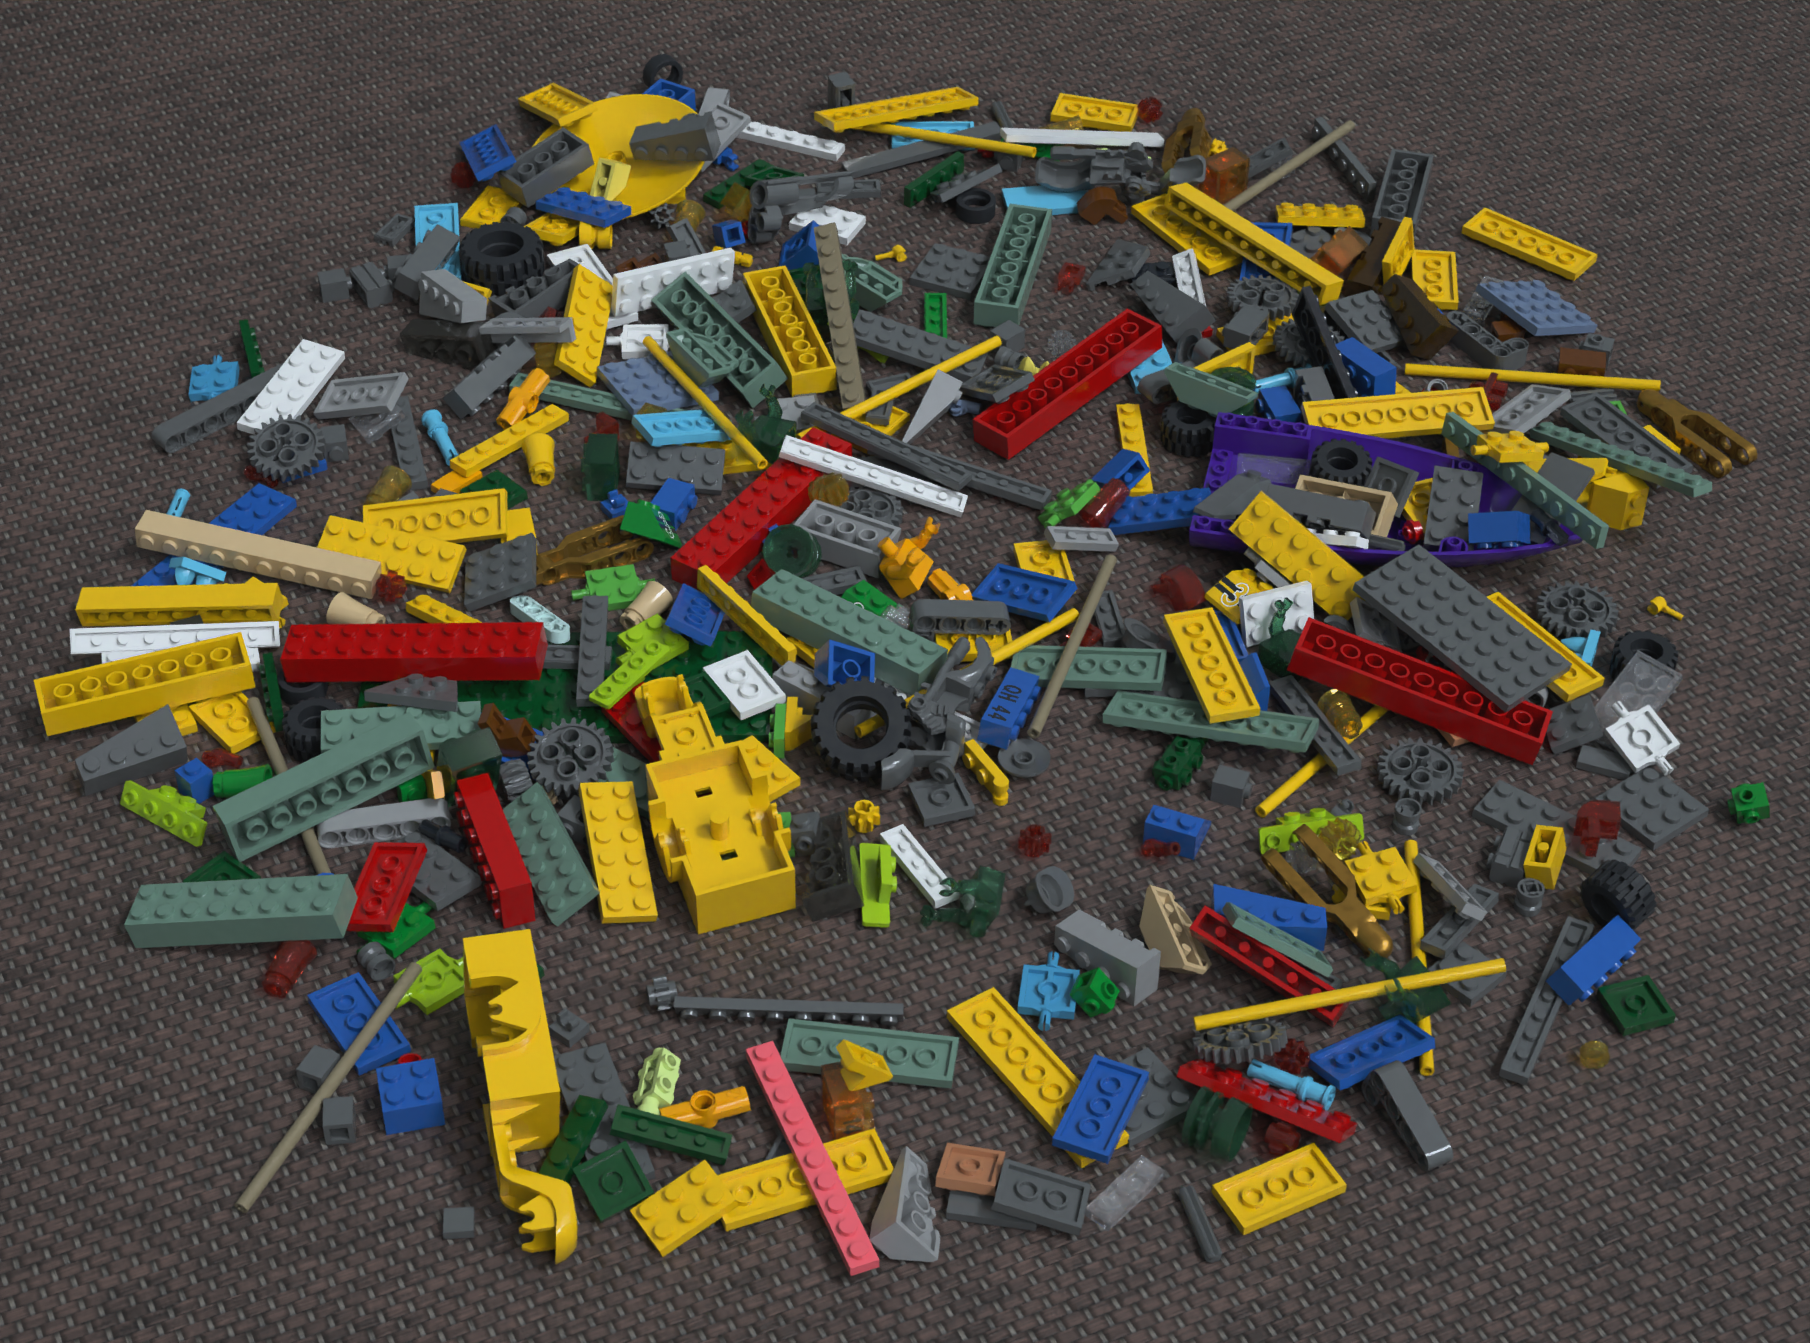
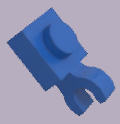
M726 147L713 161L717 165L724 163L729 171L739 168L733 162L738 159V156L732 153V149Z

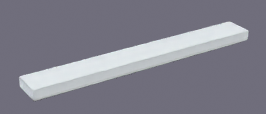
M1001 128L1000 136L1009 143L1130 146L1133 142H1140L1143 144V147H1163L1164 139L1158 133Z
M788 435L785 436L779 454L780 458L960 518L968 495Z
M279 621L70 629L71 656L100 655L101 653L160 651L238 632L242 633L246 647L279 648Z

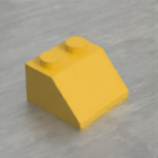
M1628 473L1592 481L1587 510L1608 524L1610 528L1617 530L1642 525L1649 486L1641 478Z

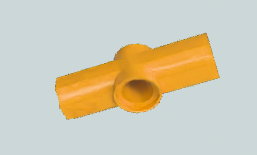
M532 369L521 386H516L510 391L508 404L496 419L497 424L503 430L522 421L527 413L535 411L540 394L550 382L549 375L542 369Z
M941 568L934 570L928 577L927 584L940 597V600H973L967 585H958Z
M741 1086L715 1094L711 1091L701 1090L694 1093L689 1101L663 1107L659 1110L661 1116L710 1129L717 1124L719 1119L751 1111L747 1091L745 1087Z

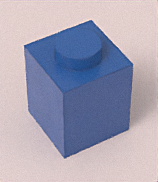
M728 220L712 225L716 246L729 248L746 243L741 221Z
M198 758L174 770L178 790L181 795L194 798L198 804L214 796L212 770Z

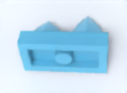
M186 557L171 558L169 568L175 570L177 585H190L194 577H196V585L216 584V582H224L226 572Z
M1590 630L1588 638L1571 637L1562 639L1561 642L1570 650L1576 652L1575 654L1592 667L1598 647L1600 631Z

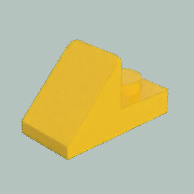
M787 696L785 751H791L811 739V716L813 715H803V707H798V697Z
M845 1039L836 1046L841 1056L840 1062L843 1065L841 1075L850 1091H857L887 1082L893 1078L882 1055Z

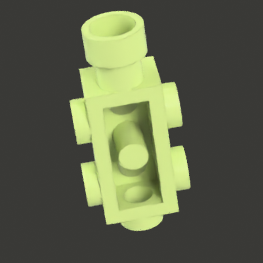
M664 1047L654 1049L653 1054L645 1058L643 1068L638 1072L640 1079L638 1090L633 1094L634 1104L638 1106V1110L660 1115V1108L670 1106L674 1100L673 1093L679 1077L678 1071L681 1061L680 1058Z

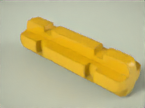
M714 246L712 252L722 250L723 248ZM735 251L734 264L740 265L741 263V266L751 267L753 256L746 253L742 255V252Z

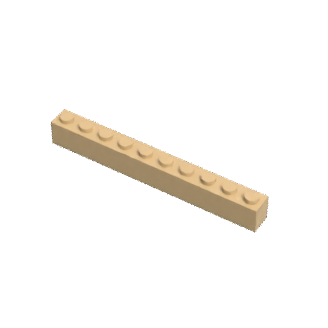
M150 510L144 512L135 527L136 545L140 548L332 591L344 592L368 599L373 598L382 580L381 562Z

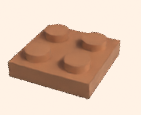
M947 1143L936 1176L935 1187L946 1188L951 1191L959 1190L978 1195L995 1196L1006 1152Z

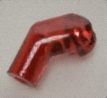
M252 465L246 466L243 471L249 481L264 482L270 488L276 487L279 482L278 479L273 481L271 474L264 478L263 473H257L256 468L252 467Z
M222 748L205 751L201 757L202 762L210 768L226 764L240 768L243 763L242 756Z

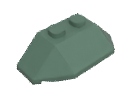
M842 254L850 300L872 312L902 295V279L873 261L858 257H847L846 254Z
M689 328L666 332V338L674 361L698 387H707L710 384L718 383L739 366V361L714 339L702 334L693 333V330Z
M1177 362L1169 365L1164 370L1180 402L1188 404V407L1192 409L1204 410L1213 417H1217L1218 412L1230 413L1258 396L1257 392Z

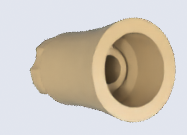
M648 581L640 594L620 616V623L624 629L628 630L653 615H661L673 606V598L670 592L660 583Z
M344 592L338 593L333 598L327 611L328 624H385L386 622L384 615L354 600Z

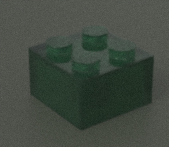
M589 433L588 443L583 444V457L585 458H581V472H585L586 476L582 479V490L587 491V501H604L608 499V492L615 489L618 490L620 476L618 434Z

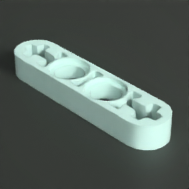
M524 595L515 596L510 599V613L520 621L543 622L547 641L561 644L570 640V626L534 599Z

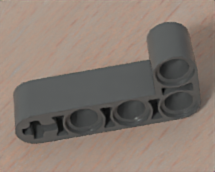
M1451 311L1447 314L1449 322L1459 330L1450 341L1485 369L1516 370L1525 365L1529 347L1525 339L1512 338L1501 342L1463 312Z
M1202 338L1194 346L1192 359L1181 364L1194 368L1224 354V352L1207 338ZM1165 369L1144 376L1137 386L1138 392L1154 404H1160L1177 398L1164 373Z
M920 599L912 604L908 621L909 631L932 642L935 633L1001 635L1009 631L1011 627L1008 608L1005 603L1000 601Z
M1395 1060L1370 1071L1362 1083V1093L1365 1100L1372 1107L1383 1104L1419 1168L1426 1172L1452 1161V1147L1403 1063Z

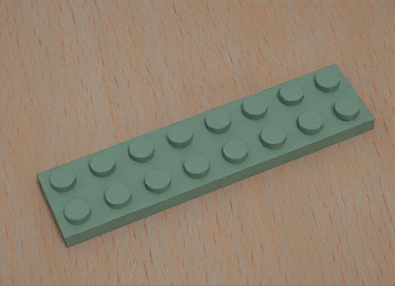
M1120 690L1117 691L1103 713V723L1112 724L1115 727L1127 726L1141 731L1154 730L1161 731L1164 734L1187 735L1190 738H1210L1217 742L1230 741L1237 742L1240 745L1263 746L1266 749H1286L1293 753L1306 752L1319 728V718L1260 710V716L1209 724L1198 701Z

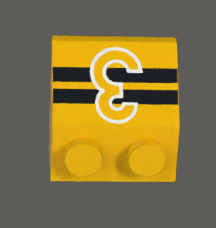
M1251 569L1234 570L1206 592L1204 598L1233 622L1241 624L1239 597L1271 590L1273 586L1263 582L1257 577L1256 572Z

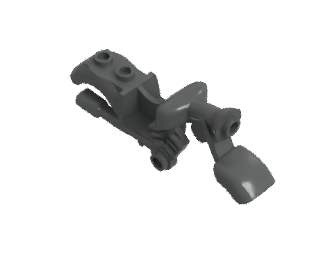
M1140 142L1131 143L1128 150L1075 149L1073 146H1053L1050 152L1051 158L1042 157L1038 160L1035 180L1041 186L1059 192L1091 190L1095 186L1120 185L1121 195H1125L1127 201L1133 206L1141 203L1147 195L1167 194L1170 186L1186 182L1192 186L1200 184L1205 180L1206 160L1201 155L1179 158L1175 162L1174 168H1170L1158 182L1147 181L1145 172L1153 169V161L1148 158L1143 144ZM1081 159V160L1076 161V162H1059V161H1056V160Z
M965 637L958 638L948 652L947 660L937 673L933 684L921 683V688L927 690V693H914V697L909 701L907 709H909L913 719L920 722L924 729L921 727H911L909 746L918 750L900 748L896 753L881 761V791L894 788L903 783L910 776L914 767H929L930 774L940 783L951 784L954 782V767L957 759L964 754L966 730L965 720L955 715V711L969 712L971 704L976 698L979 699L982 696L988 681L991 682L997 672V667L993 666L994 658L992 657L991 649L983 637L976 638L977 658L974 659L973 664L962 670L951 671L955 665L960 664L970 650L969 640Z

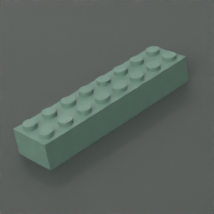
M1009 204L974 302V324L985 327H997L1007 320L1017 325L1020 324L1051 233L1052 209Z
M686 271L651 299L662 316L676 330L689 328L693 330V333L702 334L714 339L739 361V366L724 377V379L752 408L788 379L778 363Z
M783 569L752 592L751 607L762 614L765 620L773 627L818 650L830 639L875 653L874 677L911 696L915 692L923 690L921 683L933 684L937 673L947 660L948 649Z
M408 712L214 805L213 808L228 846L237 860L242 862L435 766L424 731L413 715Z
M348 874L148 884L140 886L124 926L135 948L344 938L358 896Z

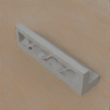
M572 317L492 318L479 327L480 334H491L492 343H505L515 334H521L528 343L573 342L576 340Z

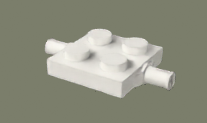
M668 324L623 325V332L620 336H607V346L620 345L622 359L643 358L651 354L643 345V339L651 336L668 353L669 344L666 332H669Z
M1621 701L1615 702L1611 708L1619 716V720L1605 729L1604 734L1635 773L1649 765L1656 764L1664 776L1670 774L1674 768L1671 767L1665 757L1679 749L1680 743L1649 704L1639 710L1628 712Z

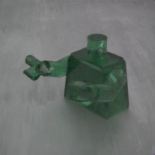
M846 259L842 263L846 271L845 278L854 323L860 304L859 301L853 298L856 294V276H854V272L857 271L858 264L854 261L851 262L850 259ZM808 262L803 266V273L807 275L805 280V306L809 314L820 326L827 325L829 321L824 290L817 288V280H815L819 265H813L814 262Z
M762 384L759 392L767 399L766 404L769 409L767 416H759L752 424V410L743 417V409H741L735 415V419L739 424L738 430L769 463L773 464L780 458L779 454L785 436L788 435L795 438L797 423L781 419L783 411L777 398L773 395L776 390L775 385H771L767 390L765 385Z
M1285 597L1283 602L1277 600L1274 603L1278 610L1274 613L1268 627L1271 638L1259 643L1258 657L1263 667L1280 678L1292 675L1298 682L1303 676H1299L1287 669L1301 634L1293 629L1285 631L1283 628L1286 611L1293 604L1288 597Z
M979 866L971 879L958 880L956 882L953 878H945L939 885H948L951 890L944 889L939 894L949 897L954 892H959L961 894L960 908H939L934 910L931 906L924 905L920 911L922 925L931 926L934 920L938 922H954L970 928L969 933L971 936L977 938L984 937L986 930L999 914L1006 873Z
M1368 948L1370 951L1369 958H1359L1366 966L1374 965L1375 969L1383 972L1386 980L1393 979L1398 988L1395 992H1390L1384 985L1389 1000L1378 1007V1010L1386 1021L1402 1013L1406 1019L1414 1024L1451 1004V1001L1440 985L1414 990L1403 989L1400 981L1396 978L1429 972L1417 956L1401 969L1394 961L1380 956L1372 948Z

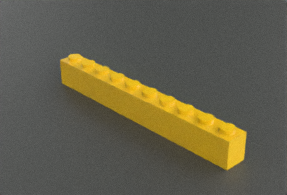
M1187 182L1168 188L1164 206L1299 292H1301L1302 287L1311 286L1314 294L1318 297L1320 305L1339 298L1344 280Z

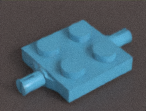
M215 355L213 356L212 364L192 367L189 387L190 401H208L237 386L240 371L238 361L222 362V357L217 355L216 358Z
M1053 951L1047 955V965H1023L1017 1013L1040 1016L1038 1028L1043 1031L1044 1022L1045 1031L1050 1029L1051 1018L1074 1020L1076 1001L1069 994L1080 974V970L1065 969L1058 966L1059 954L1054 952V960H1052Z

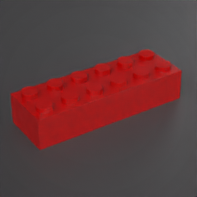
M484 773L457 780L458 792H454L456 806L460 808V811L456 812L457 821L460 827H465L463 835L468 839V845L471 844L472 846L470 853L473 863L479 864L477 872L481 877V882H486L484 890L487 900H493L491 907L495 920L500 919L503 929L536 921L532 882L489 774Z

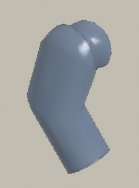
M961 399L957 404L952 403L948 411L955 417L967 413L979 415L982 412V404Z

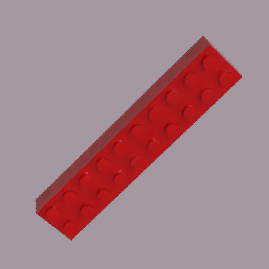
M1127 308L1033 376L1035 381L1028 384L1029 387L1026 390L1012 393L1007 401L999 404L995 403L973 419L974 441L1008 460L1161 349L1162 326Z
M814 427L800 439L852 457L851 443ZM779 458L670 557L672 580L680 584L684 583L702 592L697 588L698 568L707 565L727 584L765 548L762 541L767 537H771L768 528L777 524L782 531L786 529L839 477Z
M1310 617L1307 619L1287 669L1299 676L1314 680L1530 765H1533L1542 746L1553 713L1549 709L1525 700L1505 713L1458 674Z
M543 622L291 625L280 660L287 682L395 681L411 674H422L423 677L428 678L443 676L447 680L454 681L540 680L548 643Z

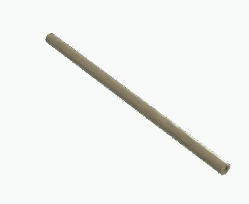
M1348 120L1225 203L1224 206L1232 211L1236 210L1354 130V122Z
M1106 555L1029 726L1027 734L1031 738H1038L1042 732L1115 567L1117 558L1114 555Z
M257 697L248 699V709L276 775L287 771L288 768L262 705ZM311 827L301 832V837L317 875L331 873L313 828Z
M415 962L409 964L234 1205L240 1212L247 1213L323 1109V1099L330 1098L415 982L422 972V967Z

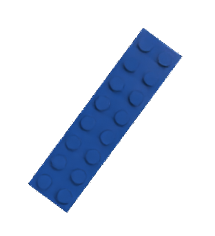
M258 483L208 524L263 535L297 507L296 499ZM170 554L131 586L177 585L175 570L169 568L171 558L180 556ZM194 560L219 570L224 567L220 565ZM194 577L190 585H196V577Z

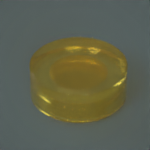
M1589 1041L1580 1048L1581 1063L1587 1068H1602L1610 1060L1609 1049L1603 1042Z

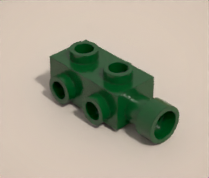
M1187 735L1185 738L1177 736L1171 745L1166 747L1161 759L1153 765L1152 775L1154 776L1155 784L1165 791L1170 789L1179 791L1182 785H1189L1192 771L1194 769L1199 770L1203 764L1204 757L1201 754V750L1208 742V738H1190Z

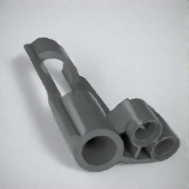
M845 171L756 181L750 190L752 207L748 220L749 241L752 244L771 242L779 234L778 231L781 228L783 215L822 208L827 201L839 200L847 196L855 184L851 172ZM834 181V189L830 193L799 196L798 185Z

